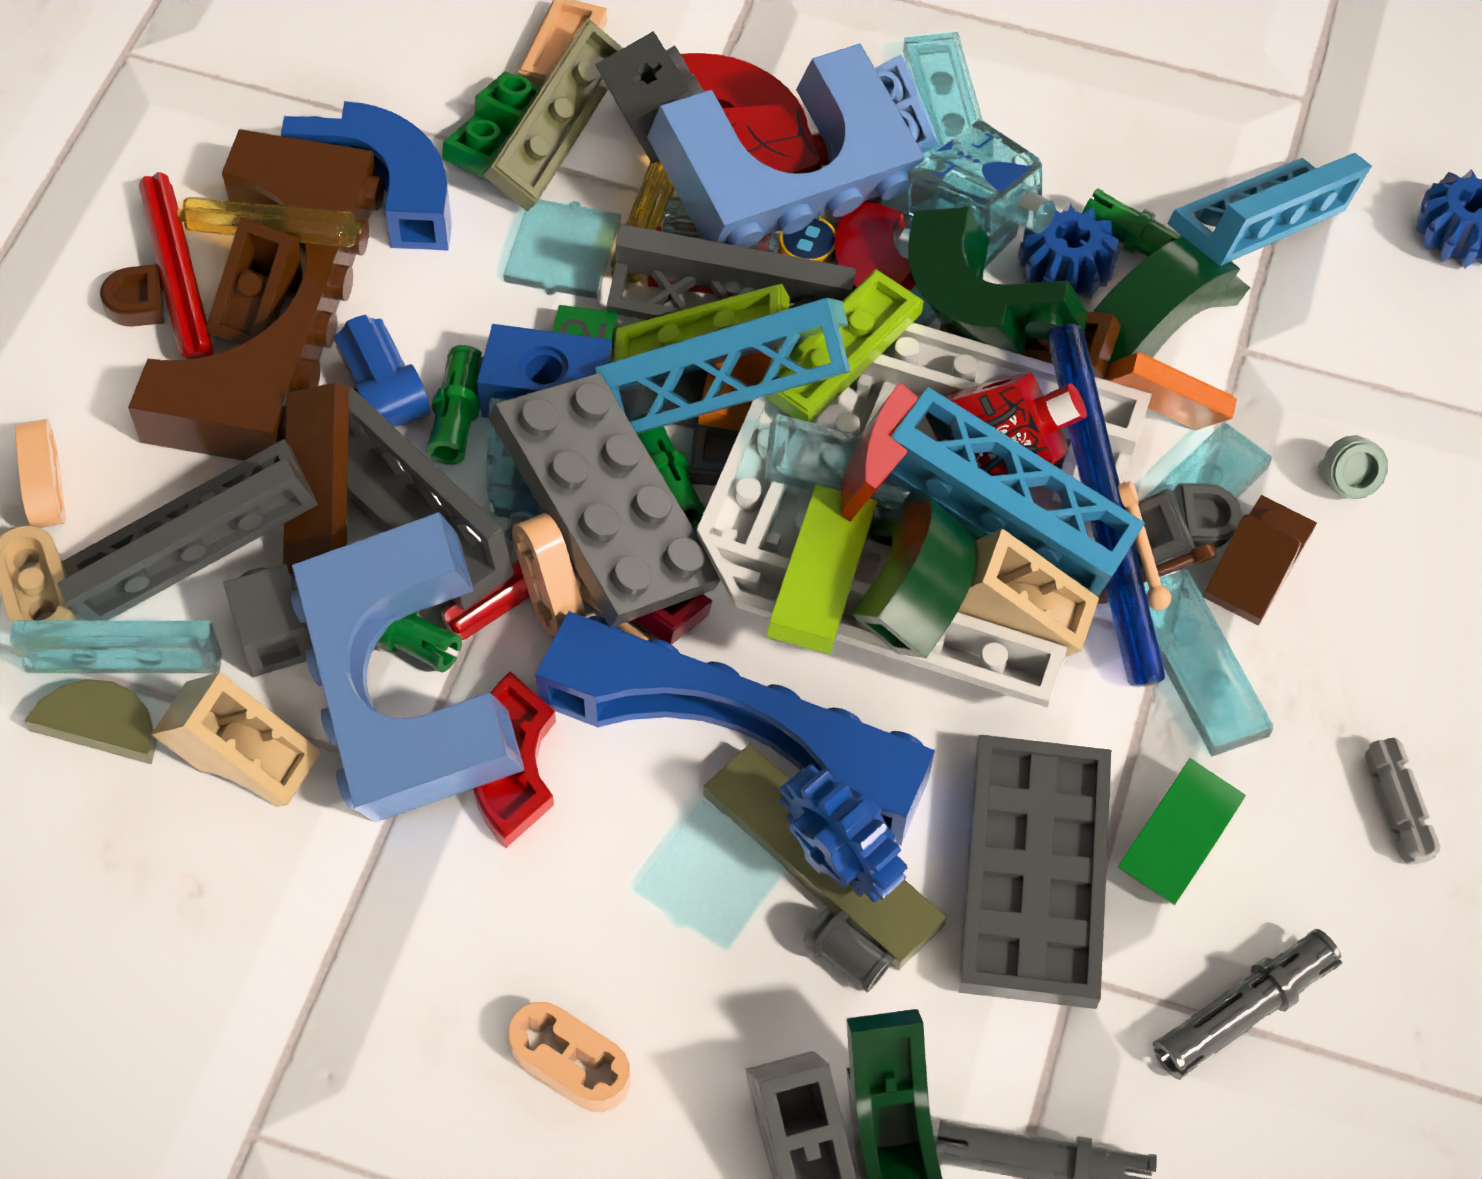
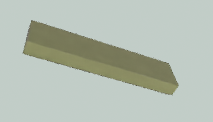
M589 18L578 27L482 174V176L525 211H529L537 204L608 91V87L595 64L623 49L621 45Z
M749 743L703 785V796L835 914H838L840 911L848 914L846 922L885 954H890L894 958L891 965L899 971L945 925L947 916L906 880L900 883L883 900L879 898L876 902H872L866 894L861 897L856 895L850 884L842 888L834 878L824 872L819 874L804 858L805 852L798 839L789 831L791 823L788 822L786 816L790 812L779 802V799L783 796L779 789L790 778Z

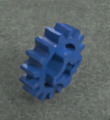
M809 764L806 768L803 767L780 787L779 791L783 796L779 799V802L790 812L786 816L788 822L791 823L789 831L798 839L805 852L804 858L819 874L824 872L834 878L842 888L850 884L856 895L861 897L866 894L872 902H876L879 898L883 900L907 878L903 872L908 867L898 856L902 850L895 843L896 836L887 827L880 813L882 808L868 793L864 792L861 794L851 789L843 780L836 783L827 769L823 768L819 772L813 764Z

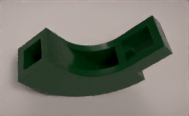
M970 207L914 211L908 242L910 270L919 291L950 334L1020 355L1024 354L1026 338L1034 337L1040 340H1055L1060 336L1084 335L1088 313L1069 281L1002 285L983 280L990 239Z
M1183 236L1152 253L1131 270L1093 310V312L1114 314L1121 325L1109 363L1137 352L1154 358L1165 342L1196 314L1213 307L1238 306L1251 288L1237 276L1241 269L1233 261L1219 266Z
M912 489L898 509H875L867 537L872 541L891 546V550L879 575L851 612V615L897 654L927 658L953 621L968 593L976 571L978 547L975 537L930 496L919 489Z
M911 1009L846 1018L850 1067L846 1068L860 1179H943L931 1123L924 1022L919 1010Z

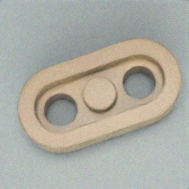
M35 526L13 528L0 536V593L8 619L16 634L28 643L45 645L62 639L75 625L77 613L65 603L58 586V582L67 578L59 551L53 538L45 530ZM38 562L35 567L20 570L26 563ZM53 612L50 617L36 621L41 614Z

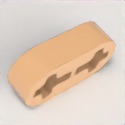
M41 419L15 424L20 487L29 525L43 528L65 524L66 513L60 462L49 419Z
M542 513L514 524L512 539L534 611L546 633L551 637H555L568 611L586 617L584 604L565 541L557 524L547 513Z
M549 1002L528 1004L523 1006L513 1016L509 1025L508 1038L514 1060L524 1070L581 1108L591 1112L611 1110L616 1108L626 1098L630 1089V1064L625 1052L617 1044L559 1006ZM547 1025L553 1026L554 1042L565 1051L563 1054H560L546 1044L539 1045L535 1051L530 1050L526 1031L531 1028L534 1031L541 1032ZM578 1059L596 1070L604 1062L611 1064V1079L614 1083L609 1086L606 1083L599 1082L592 1090L586 1088V1072L582 1067L575 1064V1061Z

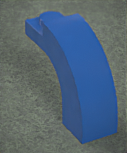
M344 101L342 118L284 116L281 136L373 151L377 176L384 178L385 191L388 193L385 214L391 248L449 251L452 218L446 172L436 147L418 127L389 110L374 105Z

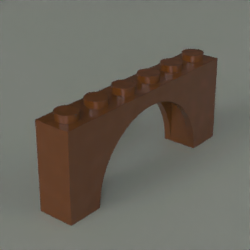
M238 130L222 170V177L231 211L254 216L273 225L280 231L298 237L300 251L306 259L302 282L292 302L282 315L256 337L237 347L196 359L159 360L147 358L128 406L140 443L245 461L283 439L286 441L287 393L319 385L321 372L319 359L323 348H331L334 343V335L337 331L336 311L340 301H347L350 297L353 286L352 266L356 255L363 256L368 245L369 217L372 210L379 211L382 206L385 182L383 177L377 176L373 151Z

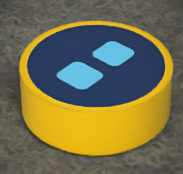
M820 217L813 219L809 225L795 233L784 234L781 230L779 254L832 264L836 258V231L829 222Z

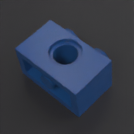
M492 323L477 380L481 417L488 418L496 403L596 374L595 367L613 362L612 340Z

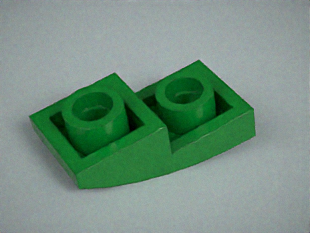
M504 71L475 96L474 115L443 141L442 160L487 180L482 174L540 86L531 83L525 77Z
M1189 758L1116 868L1171 905H1176L1247 795Z

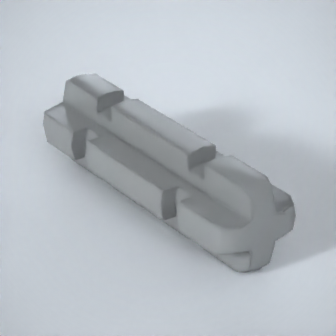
M1394 737L1371 743L1369 749L1365 752V758L1371 775L1380 778V781L1375 783L1391 830L1394 833H1400L1401 837L1395 841L1402 860L1409 865H1414L1435 859L1436 855L1440 852L1441 845L1434 827L1425 823V820L1429 819L1430 815L1413 770L1404 767V764L1408 763L1409 759L1403 743Z

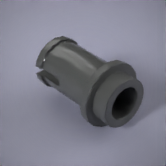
M829 908L824 909L810 925L802 939L811 947L809 955L814 959L822 955L844 974L862 986L861 989L866 993L870 992L887 972L894 958L888 953L885 954L846 922L848 914L844 911L835 914Z

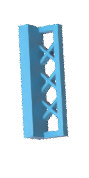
M1355 152L1318 168H1315L1304 158H1300L1179 207L1173 211L1167 224L1216 264L1222 266L1346 211L1372 165ZM1203 224L1210 225V226H1213V227H1216V228H1215V230L1212 232L1210 229H1208V228H1207L1205 225H1203Z
M824 298L595 367L596 374L601 373L624 413L620 392L646 386L658 393L647 416L630 421L635 432L639 434L851 372L839 329L847 326L848 322L842 301ZM823 333L831 363L807 369L788 357L798 340ZM782 345L779 352L773 349V347ZM762 352L774 359L764 380L760 384L748 386L730 375L739 357ZM723 363L720 369L714 365ZM783 366H786L796 372L788 376L777 378ZM703 369L714 375L716 378L702 401L691 403L673 392L682 374ZM665 380L663 386L657 382ZM725 383L737 389L736 391L719 395ZM668 400L680 406L662 412Z
M930 387L926 388L892 435V438L908 450V452L888 476L889 480L908 492H911L912 489H919L925 492L962 526L981 538L1003 528L1097 597L1105 588L1145 525L1144 521ZM927 412L951 426L955 440L937 442L916 428ZM993 452L1005 460L1009 474L989 475L978 468L974 453ZM1047 486L1059 494L1063 509L1046 511L1035 504L1029 487ZM1101 520L1123 535L1114 549L1110 551L1088 537L1084 521Z

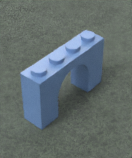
M861 43L812 58L796 88L798 95L821 134L828 152V165L814 172L804 174L781 172L764 165L754 158L738 139L712 90L659 107L647 138L701 239L750 248L758 243L763 236L780 230L784 234L795 233L805 228L815 218L830 213L834 217H841L854 211L867 200L879 196L882 200H890L903 194L911 187L913 183L911 179L925 156Z
M439 512L292 565L298 588L291 590V602L299 622H305L306 627L308 626L313 647L306 649V661L315 683L318 686L323 685L328 707L321 709V721L330 743L333 746H338L343 768L336 771V779L341 796L349 808L353 807L376 823L525 771L508 709L490 692L413 718H395L380 714L375 709L369 696L367 687L369 660L375 645L392 622L395 620L399 621L405 616L474 592L459 535Z

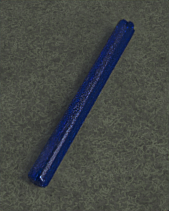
M1075 323L1053 328L1048 332L1047 340L1058 387L1061 388L1067 384H1073L1080 393L1087 412L1085 419L1068 426L1080 481L1126 510L1118 490L1120 482L1084 331ZM1101 520L1090 521L1094 541L1112 551L1123 534ZM1133 542L1105 588L1127 682L1132 687L1142 688L1162 682L1165 678V671Z

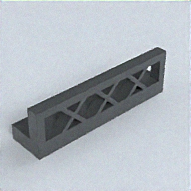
M620 224L615 245L616 265L606 307L607 311L617 312V315L648 320L688 309L679 295L695 285L711 288L716 297L722 300L777 284H783L789 296V303L794 304L789 309L824 298L843 301L852 292L856 268ZM628 272L653 277L662 292L646 302L622 297ZM668 280L677 281V283L671 286ZM726 291L735 292V294L729 296ZM670 301L674 307L665 306L664 304Z
M351 387L349 389L347 498L382 532L439 512L459 535L474 592L452 599L463 611L514 575L503 528Z
M283 439L63 560L62 564L68 577L58 582V586L65 603L93 628H96L316 507L318 503L292 448Z

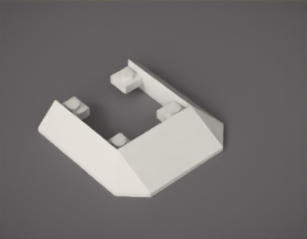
M912 323L808 427H805L764 397L753 400L698 525L697 537L734 606L771 618L815 485L818 484L842 491L847 464L858 439L899 382L919 398L927 387L941 395L1026 372H1031L1034 375L1043 395L1067 384H1073L1083 399L1087 417L1061 429L1068 446V452L1057 463L1063 464L1062 471L1117 504L1120 495L1118 484L1125 481L1152 394ZM803 339L798 340V341L796 342L794 348H795ZM782 345L777 346L776 351L779 352ZM771 359V361H770V363H769V366H768V368H767V370H766V372H765L764 377L766 376V374H767L769 368L771 367V365H772L774 359ZM924 416L916 429L937 441ZM1054 491L1052 500L1061 502L1059 494ZM866 539L835 640L1048 708L1065 660L1066 646L957 612L953 621L928 657L919 658L897 654L852 616L851 612L879 575L891 550V546Z

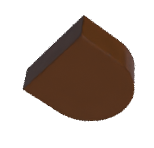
M157 264L122 268L113 272L104 280L100 289V297L107 316L113 322L128 327L165 323L164 291Z

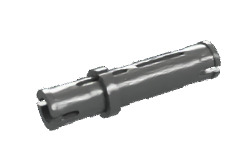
M1314 928L1295 945L1275 958L1264 957L1251 967V975L1246 977L1244 981L1206 1005L1177 1028L1172 1029L1164 1036L1153 1042L1154 1052L1159 1062L1171 1076L1181 1080L1200 1063L1219 1052L1266 1016L1271 1015L1276 1010L1285 1012L1297 1004L1301 992L1343 964L1340 960L1342 958L1340 950L1332 938L1324 931Z
M940 1118L937 1141L966 1146L958 1147L937 1143L936 1152L940 1167L945 1165L1025 1179H1151L1127 1175L1125 1172L1152 1176V1173H1156L1157 1169L1156 1154L1148 1153L1147 1155L1092 1146V1138L1077 1136L1075 1143L948 1122L947 1119Z

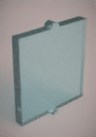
M539 199L537 204L529 211L524 210L503 274L504 282L544 289L547 295L561 292L597 299L621 223V214L581 207L577 201L564 204Z
M701 800L637 885L635 893L674 918V925L677 928L682 929L687 926L727 952L786 872V866L732 818Z

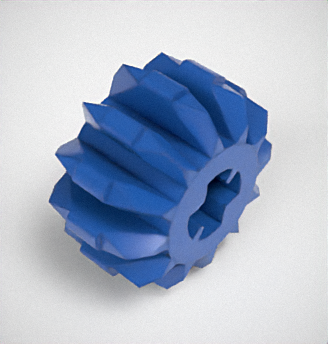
M1472 169L1462 178L1448 171L1439 183H1433L1431 188L1425 192L1420 204L1422 207L1417 217L1416 231L1424 235L1423 249H1439L1441 251V263L1452 257L1458 259L1463 268L1466 269L1474 260L1482 264V179H1478Z
M1071 202L1067 204L1063 212H1059L1047 205L1040 218H1030L1029 224H1027L1024 230L1023 242L1020 243L1018 253L1019 266L1025 268L1026 283L1069 281L1075 293L1077 292L1091 300L1098 287H1107L1108 282L1113 277L1115 263L1118 259L1120 251L1118 246L1119 239L1112 236L1111 221H1095L1094 207L1084 213H1080L1074 210Z

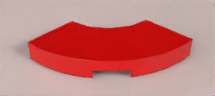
M681 54L691 74L695 75L703 91L712 90L722 108L794 103L801 107L807 122L805 112L794 94L780 80L760 67L737 58L719 54Z
M867 200L854 211L841 216L835 234V253L838 265L856 268L852 292L875 269L908 291H911L916 285L910 270L909 260L903 257L896 248L897 240L905 229L902 211Z
M511 671L497 683L490 693L508 709L525 771L473 788L476 804L486 825L505 848L511 845L554 806L553 794L539 776L536 761L541 741L556 723L555 711Z

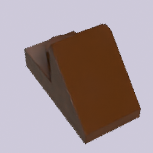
M240 217L207 322L206 330L208 333L241 345L256 337L278 319L285 295L295 296L303 278L298 237Z
M1261 495L1250 514H1245L1240 520L1204 591L1203 598L1259 626L1310 540L1317 522Z

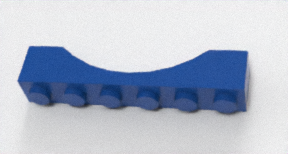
M568 611L535 673L537 694L554 711L597 728L627 720L664 717L704 721L738 731L771 747L800 770L803 767L806 768L809 764H813L819 772L825 768L833 776L836 783L843 780L851 789L861 794L866 792L882 808L880 813L887 827L896 836L895 843L898 845L903 843L930 778L935 750L924 746L920 740L908 733L901 731L886 732L863 723L855 714L845 709L836 707L826 709L802 700L794 691L777 684L765 686L741 677L736 670L724 663L716 661L705 663L681 654L677 648L663 640H644L621 631L618 626L610 628L602 617L591 616L586 618Z

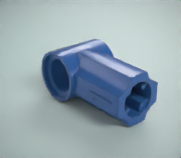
M364 314L347 320L342 330L334 335L336 348L354 383L353 389L394 427L431 414L429 401L416 369L412 364H404L382 318L374 319Z

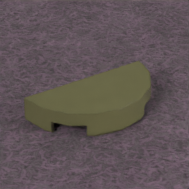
M86 679L60 686L39 700L24 720L31 732L152 764L157 739L151 735L154 730L150 713L133 691L113 681Z

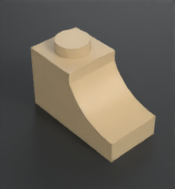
M1003 528L976 540L978 547L976 571L968 593L958 612L1066 646L1065 657L1081 652L1099 597Z
M221 672L186 681L151 734L201 773L209 772L234 781L261 796L275 807L286 806L290 803L321 753L319 748Z

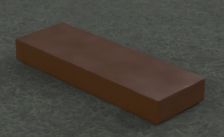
M336 382L287 393L286 442L292 448L318 503L316 507L284 524L283 564L286 563L292 578H295L293 564L347 545L349 387Z

